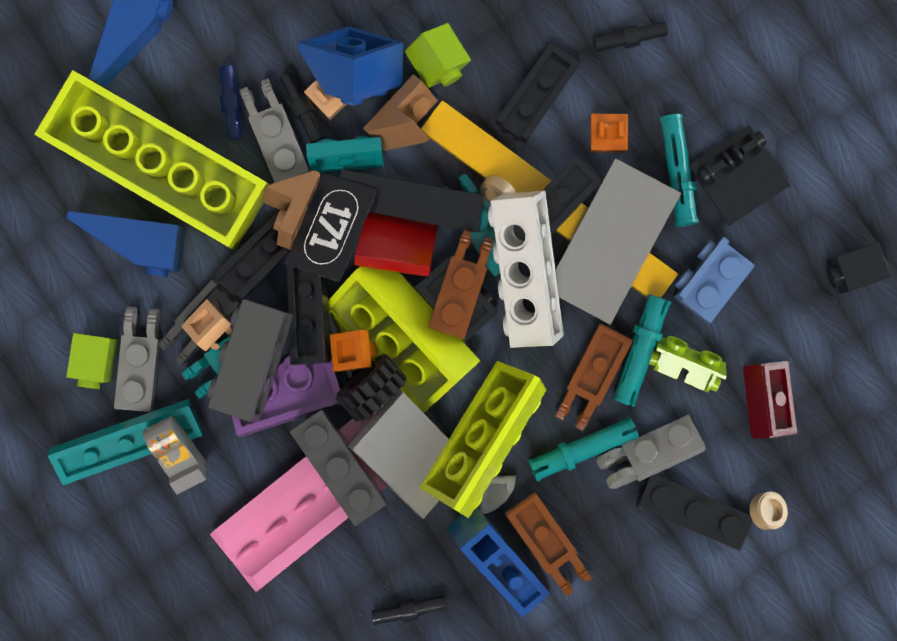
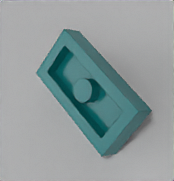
M358 136L353 140L342 141L322 139L316 143L306 144L307 159L311 171L327 173L338 172L341 169L360 170L384 167L380 137Z

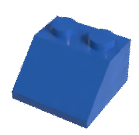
M347 26L298 42V51L324 93L341 99L343 104L358 105L363 103V99L371 96L385 95L388 90L403 85V42Z

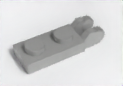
M269 78L261 81L262 91L271 105V108L258 112L254 96L248 87L240 89L241 96L250 115L248 117L274 183L310 172L282 103L279 104Z
M128 306L124 316V335H121L114 409L153 412L160 354L158 344L161 339H158L160 310L150 309L147 315V338L136 337L138 311L136 307Z
M686 415L636 440L634 439L621 445L622 448H614L596 459L599 468L604 470L628 460L631 467L623 468L606 479L610 489H617L635 480H638V482L694 457L704 452L706 447L690 416Z

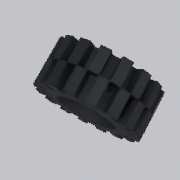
M386 354L376 357L374 361L371 360V368L359 369L358 373L349 378V382L344 384L340 388L341 391L336 395V400L356 422L369 418L374 411L375 413L378 412L383 404L391 401L390 398L399 392L398 389L403 387L407 380L405 374Z

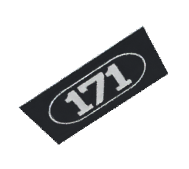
M323 173L285 264L340 282L377 189Z

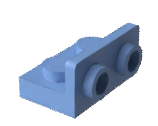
M725 237L718 239L716 242L710 239L697 255L701 262L692 272L688 268L674 285L679 289L674 298L707 324L714 320L755 266L729 246V240Z

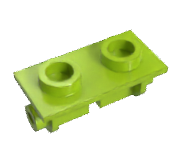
M668 336V338L662 337L661 341H657L656 351L653 350L649 365L653 366L654 371L674 379L678 378L682 368L687 369L688 372L684 378V383L707 393L710 390L716 392L722 378L726 379L727 377L726 363L722 362L723 360L720 356L706 350L702 352L693 350L688 347L686 342L673 336Z

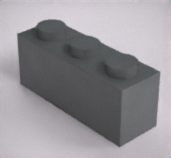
M245 299L242 300L241 306H236L231 317V326L234 328L230 340L223 344L219 355V362L222 363L219 375L212 379L207 396L210 398L208 408L249 422L261 420L294 314Z
M325 409L320 410L290 431L354 526H357L387 505V498L358 456L347 447L349 443Z

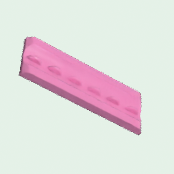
M375 411L369 418H364L360 422L352 419L339 429L349 444L375 416ZM305 457L221 524L210 535L254 591L257 592L348 519V516L309 459ZM361 460L381 491L385 489L387 485Z

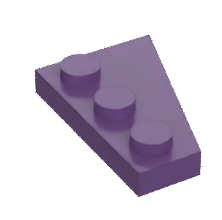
M331 355L330 363L294 366L290 365V356L284 359V362L277 367L261 420L249 422L231 416L237 436L243 437L315 414L323 409L327 410L340 406L341 404L336 400V395L341 389L336 372H333Z

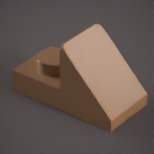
M412 75L363 129L372 138L380 137L382 150L384 151L425 143L429 141V138L419 128L417 123L436 104L437 99L422 80Z
M313 170L265 187L264 203L280 209L273 227L274 230L278 231L277 245L291 250L319 184L320 172Z

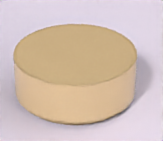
M489 175L479 188L480 194L486 195V200L490 205V200L502 194L516 193L509 182L496 175Z
M759 493L754 496L750 503V516L754 524L760 529H777L786 522L788 509L785 500L778 493Z

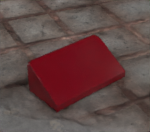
M781 361L744 366L743 373L752 438H774L797 434L789 362Z

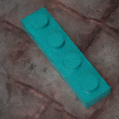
M187 399L48 449L47 456L62 485H66L152 454L145 442L143 430L170 416H173L191 440L203 436V429L190 400Z

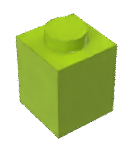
M449 23L423 32L404 51L427 88L440 83L446 87L462 77L461 70L471 61Z
M73 333L66 378L78 379L77 386L100 389V383H112L119 340Z

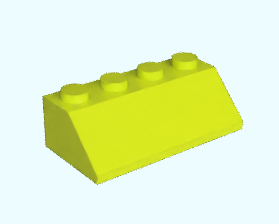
M360 266L328 300L329 313H333L341 333L368 330L369 342H375L377 357L383 354L388 355L405 374L407 380L404 386L398 390L404 392L423 413L480 362L477 356L461 339L428 329L433 313L432 307L399 272Z
M496 361L419 488L469 518L472 512L480 505L483 494L492 479L500 472L502 463L512 446L519 441L522 430L529 418L539 408L541 399L546 392L541 379L533 374Z

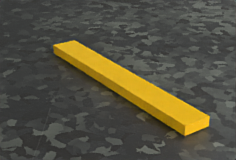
M443 100L421 128L427 137L484 179L489 175L499 176L509 182L516 193L542 191L552 181ZM582 203L556 232L571 242L588 207ZM649 253L631 287L646 298L648 294L661 298L678 276V273Z

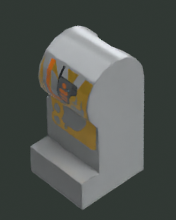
M173 416L143 430L147 447L153 456L158 459V463L169 477V484L176 495L206 480V460Z

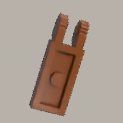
M463 229L455 256H452L428 325V329L461 340L465 338L487 271L485 265L494 239L485 237V240L482 241L477 264L463 260L465 251L468 249L472 238L471 231Z
M599 323L566 387L568 391L564 395L555 417L562 420L567 416L575 396L578 395L588 400L583 410L579 413L575 425L576 428L583 431L596 406H600L633 340Z
M535 491L504 512L547 575H552L566 596L573 592L572 586L557 568L570 560L575 567L574 571L585 583L592 579L576 556L578 552Z

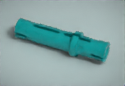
M671 114L659 118L668 168L669 187L681 193L674 206L676 227L699 223L694 199V191L697 190L696 182H692L682 114ZM674 138H675V143H676V149H677V156H678V163H679V165H677V158H676Z
M648 294L639 324L635 325L633 329L635 336L618 386L613 395V400L633 407L636 405L657 341L662 339L663 334L660 332L671 301Z
M627 417L625 420L569 444L565 442L557 444V449L534 459H529L528 463L533 470L532 473L537 482L541 481V479L566 468L568 471L576 468L575 464L633 439H638L639 435L637 430L634 431L633 429L635 425L632 419Z

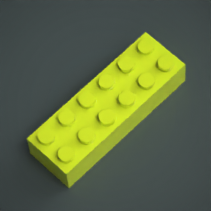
M73 70L34 134L236 251L264 203V190L269 185L266 181Z

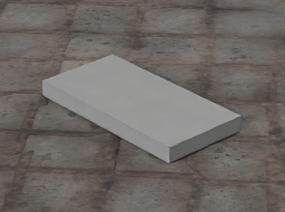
M615 158L555 270L559 298L611 325L681 193Z

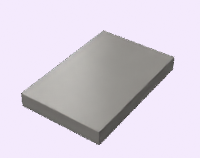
M399 390L395 396L390 398L391 401L383 405L347 447L418 516L424 519L439 500L419 487L449 439L404 392Z

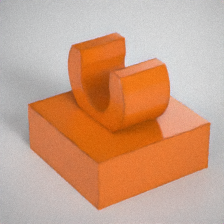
M591 114L590 152L626 153L628 151V114Z
M355 330L330 335L333 372L372 367L371 357H377L375 342H369L368 330Z

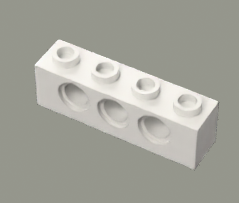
M543 190L502 194L490 200L491 205L488 209V219L490 226L494 228L496 238L493 256L500 268L501 279L498 283V293L500 299L504 300L505 304L504 333L506 336H509L510 348L553 346L564 334L546 192ZM514 225H518L524 230L525 241H521L515 236L513 231ZM519 262H523L529 267L530 277H525L520 273L518 269ZM523 299H528L533 303L535 313H530L525 309Z

